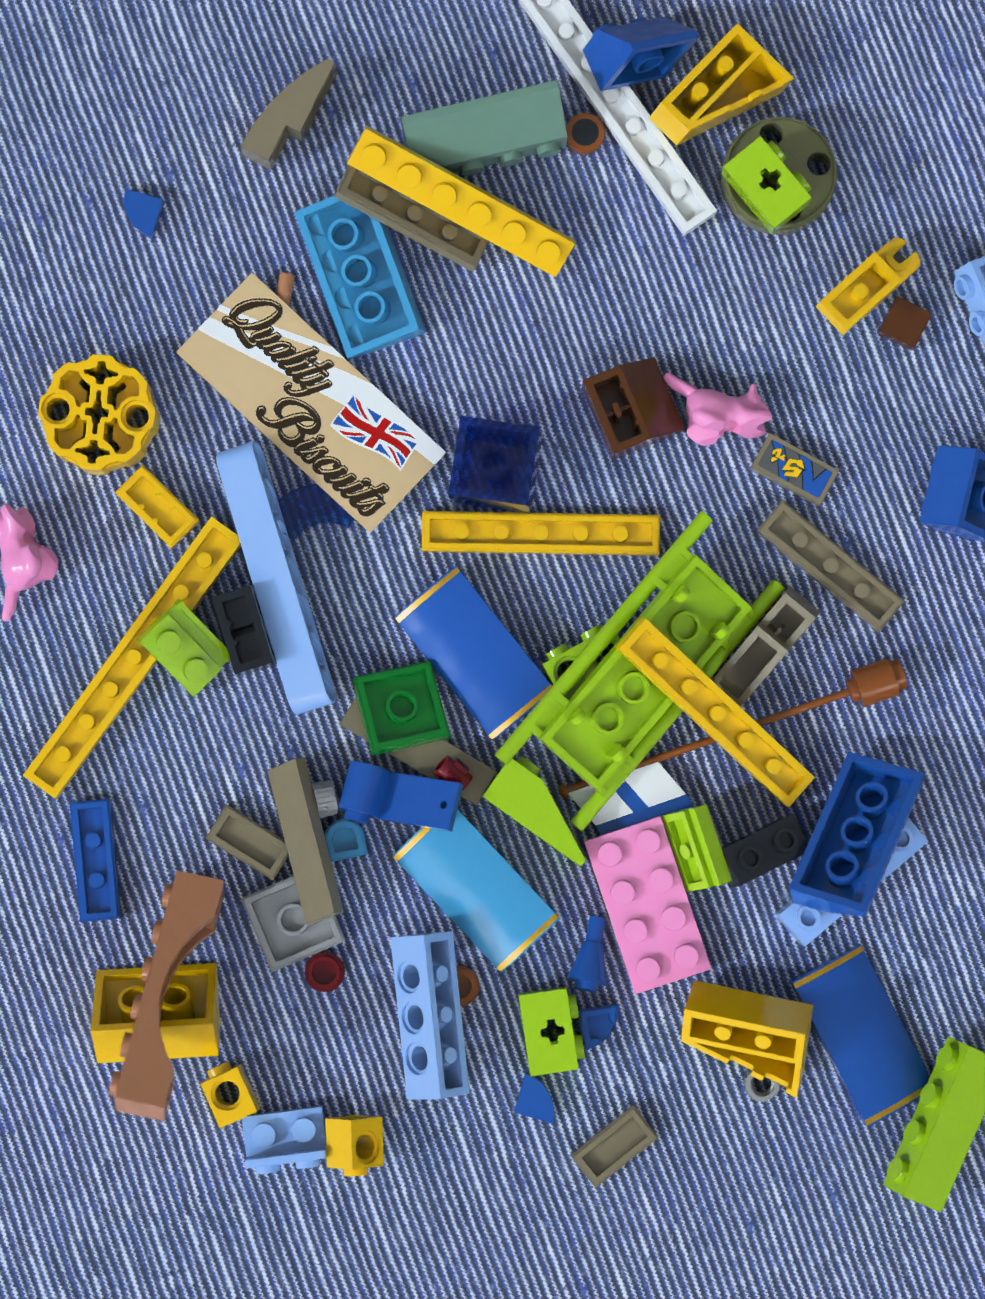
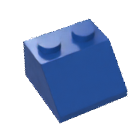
M640 17L628 24L615 26L613 23H608L600 26L593 32V37L582 51L600 91L666 78L697 41L699 35L696 30L666 17L649 20L646 17Z
M938 445L935 459L931 465V475L926 496L922 503L920 523L943 533L985 543V452L977 448Z

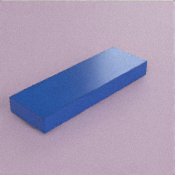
M111 799L70 802L80 922L122 918Z

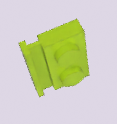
M179 599L137 638L139 643L193 697L230 660L228 650L224 644Z
M707 804L673 811L661 816L686 892L721 886L732 881Z

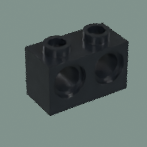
M249 585L212 597L234 674L243 676L277 665L254 587Z
M793 814L781 817L721 847L732 881L727 883L729 888L741 886L804 854L808 843Z

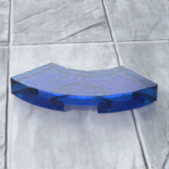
M317 483L299 487L278 499L288 537L294 542L306 530L319 524H336L350 529L355 521Z

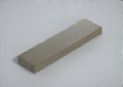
M349 164L333 196L471 272L477 268L488 243V240Z
M783 500L756 531L877 632L882 630L905 602V600Z
M355 697L339 725L367 741L357 698ZM445 740L388 752L391 756L432 779H438L433 774V771L444 757L449 755L454 760L458 758L469 767V773L473 776L469 785L462 791L461 797L476 806L497 773L494 769Z
M294 758L267 772L307 925L316 924L341 914L344 910L305 758Z

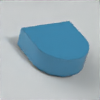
M339 819L329 825L325 832V840L331 862L369 854L364 831L358 823Z

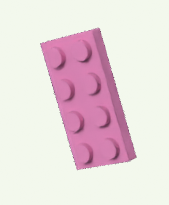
M657 816L585 840L584 843L635 994L711 970L661 817Z

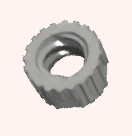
M331 780L312 783L320 818L338 814L337 799Z
M749 1069V1071L745 1072L743 1088L752 1100L768 1102V1100L777 1095L780 1090L779 1083L770 1079L771 1085L769 1089L764 1092H758L753 1088L752 1082L755 1077L751 1076L752 1070Z

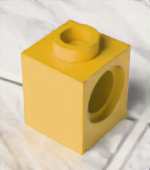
M229 1061L206 1071L209 1078L200 1085L220 1129L257 1112L261 1108L242 1064L231 1067ZM230 1081L237 1085L240 1095L236 1102L228 1103L221 1099L219 1086L222 1082Z
M356 1114L325 1118L327 1168L343 1169V1176L368 1175V1168L384 1166L382 1116Z

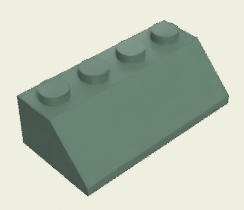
M557 80L401 117L403 137L407 148L453 173L461 172L462 176L481 173L485 170L484 166L497 163L501 167L513 166L523 161L522 157L538 154L539 158L551 157L559 154L561 148L567 146V131Z

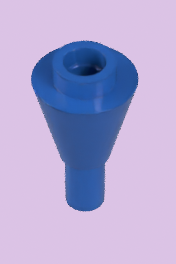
M598 916L589 917L586 941H583L567 977L568 980L574 981L573 988L597 992L598 986L607 985L603 944H601L605 918Z

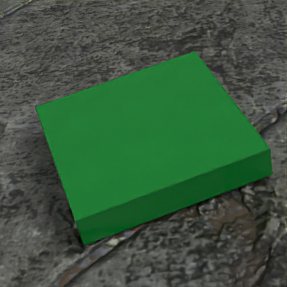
M431 661L353 677L352 683L371 756L449 739L450 732Z

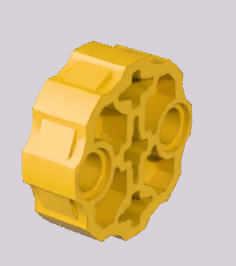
M92 355L88 359L77 363L68 362L53 374L52 383L46 394L40 397L38 417L43 422L47 435L46 442L64 462H70L83 469L87 474L108 475L111 471L123 467L132 468L146 456L147 447L151 443L152 438L159 432L160 413L156 409L152 396L153 390L135 368H130L116 361L113 356ZM106 368L111 373L112 378H105L104 384H101L94 376L102 375ZM83 380L90 386L89 402H87L88 391L80 384ZM119 392L116 397V407H114V393ZM59 403L69 404L70 411L65 419L61 421L52 419L51 412L55 405ZM102 406L108 413V417H101L100 423L97 424L91 416L92 414L99 413ZM137 410H145L149 413L148 422L141 428L130 426V417ZM86 424V434L84 438V429ZM111 428H113L112 440L120 447L118 451L109 444ZM96 446L105 454H109L97 457L96 463H93L88 456L83 455L95 452Z

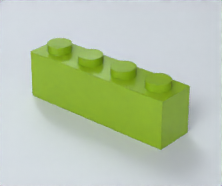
M949 1036L947 1037L944 1046L937 1054L936 1064L928 1083L920 1093V1101L913 1117L904 1129L903 1139L898 1151L888 1165L887 1176L883 1182L885 1187L905 1198L940 1213L942 1212L985 1114L984 1052Z

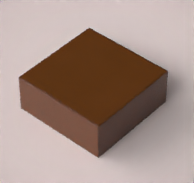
M896 296L877 334L913 351L932 313Z

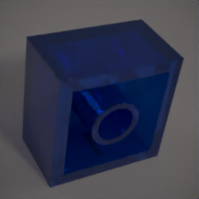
M461 416L448 492L452 503L531 514L543 438L540 427Z

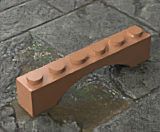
M177 870L174 883H166L161 906L166 908L163 921L156 920L151 938V943L156 944L153 957L146 956L142 968L141 980L146 981L143 995H135L130 1017L136 1019L132 1033L125 1032L121 1044L120 1056L125 1057L121 1072L114 1071L110 1084L109 1095L114 1096L115 1108L118 1112L165 1121L175 1085L174 1067L166 1053L160 1031L163 999L170 981L182 961L198 944L215 933L224 900V880Z

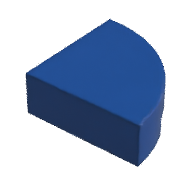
M125 189L124 207L129 220L142 235L154 239L165 204L164 200Z
M618 1004L578 1009L584 1050L598 1046L610 1035L617 1021Z
M525 1072L514 1113L553 1124L554 1104L548 1089L535 1076L530 1077V1074Z

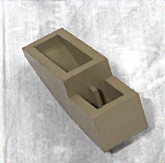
M326 59L307 70L286 86L268 104L252 125L240 146L245 158L272 170L289 136L304 142L337 75L334 61Z
M790 586L713 677L712 681L741 707L821 611Z

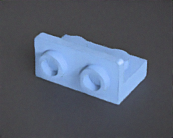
M323 1105L252 1114L242 1118L246 1150L245 1168H255L256 1174L280 1171V1164L296 1162V1169L320 1166V1159L327 1158Z

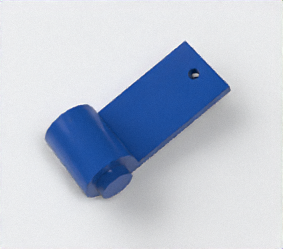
M350 761L338 809L345 812L344 819L356 823L367 824L368 818L452 832L463 784L393 773L372 764Z

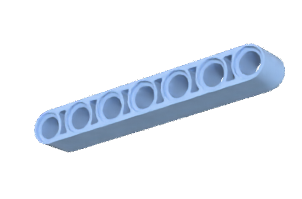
M254 440L218 452L216 454L218 470L289 705L292 711L298 715L336 702L334 685L263 451L258 442Z

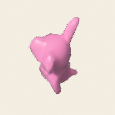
M671 373L664 374V380L669 387L687 398L686 415L688 426L686 433L695 443L702 446L715 444L726 431L733 432L743 438H756L765 435L766 430L762 423L771 420L772 414L768 410V406L763 402L762 397L758 394L756 384H751L748 392L743 396L735 397L713 389H697L695 386Z
M7 503L1 506L0 511L1 569L7 583L2 619L6 622L11 619L16 611L19 592L33 588L42 581L52 580L58 570V558L53 550L35 543V522L29 511L25 507H21L16 512Z

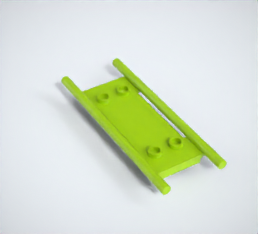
M703 511L699 512L495 753V756L507 765L529 738L534 735L596 791L570 821L581 832L683 712L615 648L616 645L641 617L646 618L711 679L785 590L778 581L773 579L750 606L697 555H693L689 549L713 522ZM658 588L660 592L574 694L567 699L565 697L654 590Z

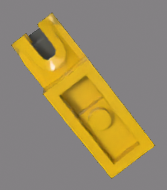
M898 237L890 240L877 252L872 253L816 305V308L842 335H845L863 317H866L921 266V261L916 251L907 259L900 254L899 250L907 241Z

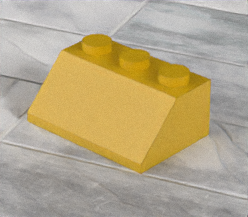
M216 963L180 965L170 981L163 999L160 1017V1031L169 1059L219 1056L220 1010ZM143 967L96 970L91 1036L97 1063L124 1062L125 1057L120 1056V1049L125 1032L132 1033L136 1019L131 1018L130 1015L135 995H143L146 981L141 980Z

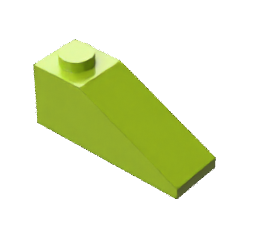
M523 756L518 761L512 759L507 765L503 766L482 797L581 867L586 859L544 781L537 776L541 769Z

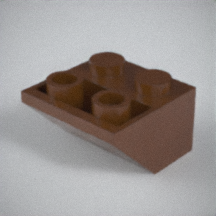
M655 357L622 364L583 380L582 391L611 460L685 431V427Z

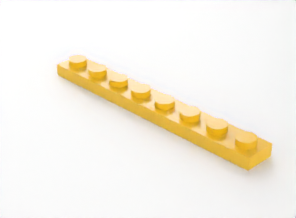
M212 516L30 764L23 774L24 777L53 798H59L158 662L139 643L137 638L165 611L167 612L177 599L181 600L192 612L195 611L240 549L241 543L236 533Z

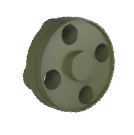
M772 117L760 120L743 130L731 143L723 166L756 140L761 133L770 131L778 136L779 144L777 146L786 157L783 163L792 174L798 171L812 189L808 192L812 197L806 208L797 214L798 219L793 222H787L774 233L776 235L790 236L811 225L823 214L835 191L837 167L830 145L814 127L790 117ZM812 160L821 161L825 165L827 172L823 175L813 174L809 170L807 163ZM721 171V193L731 211L747 226L757 231L771 234L723 177ZM763 175L761 187L763 189L771 187L776 191L775 187L778 179L775 176L768 179Z

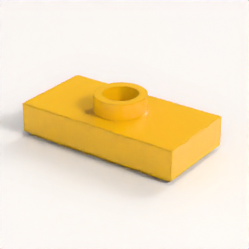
M144 465L115 492L171 549H174L200 522Z

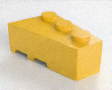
M737 23L665 97L650 115L649 119L677 146L780 95L794 80V77Z
M694 980L684 1008L681 1041L726 1064L729 1060H732L752 1070L751 1076L761 1081L764 1077H767L787 1087L785 1093L797 1098L805 1070L814 1005Z

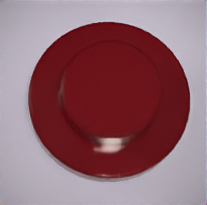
M319 952L313 955L305 966L307 983L319 992L335 990L340 986L345 976V967L342 960L331 952Z

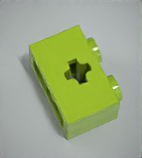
M759 136L723 166L722 175L771 235H773L809 205L812 197L808 192L812 189L798 171L792 174L785 166L783 161L786 160V157L777 144L772 140L766 143ZM763 175L768 179L774 176L778 179L775 187L776 191L771 187L766 189L761 187Z
M566 986L518 993L530 1077L578 1070L577 1060L585 1059L582 1035L573 1034L571 1019L579 1018L576 994L568 995ZM554 1019L557 1026L564 1027V1031L557 1033V1041H550L547 1034L541 1035V1029L547 1028V1020Z

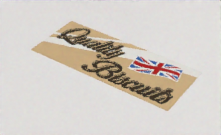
M253 273L234 290L176 351L186 363L369 533L382 522L446 453Z

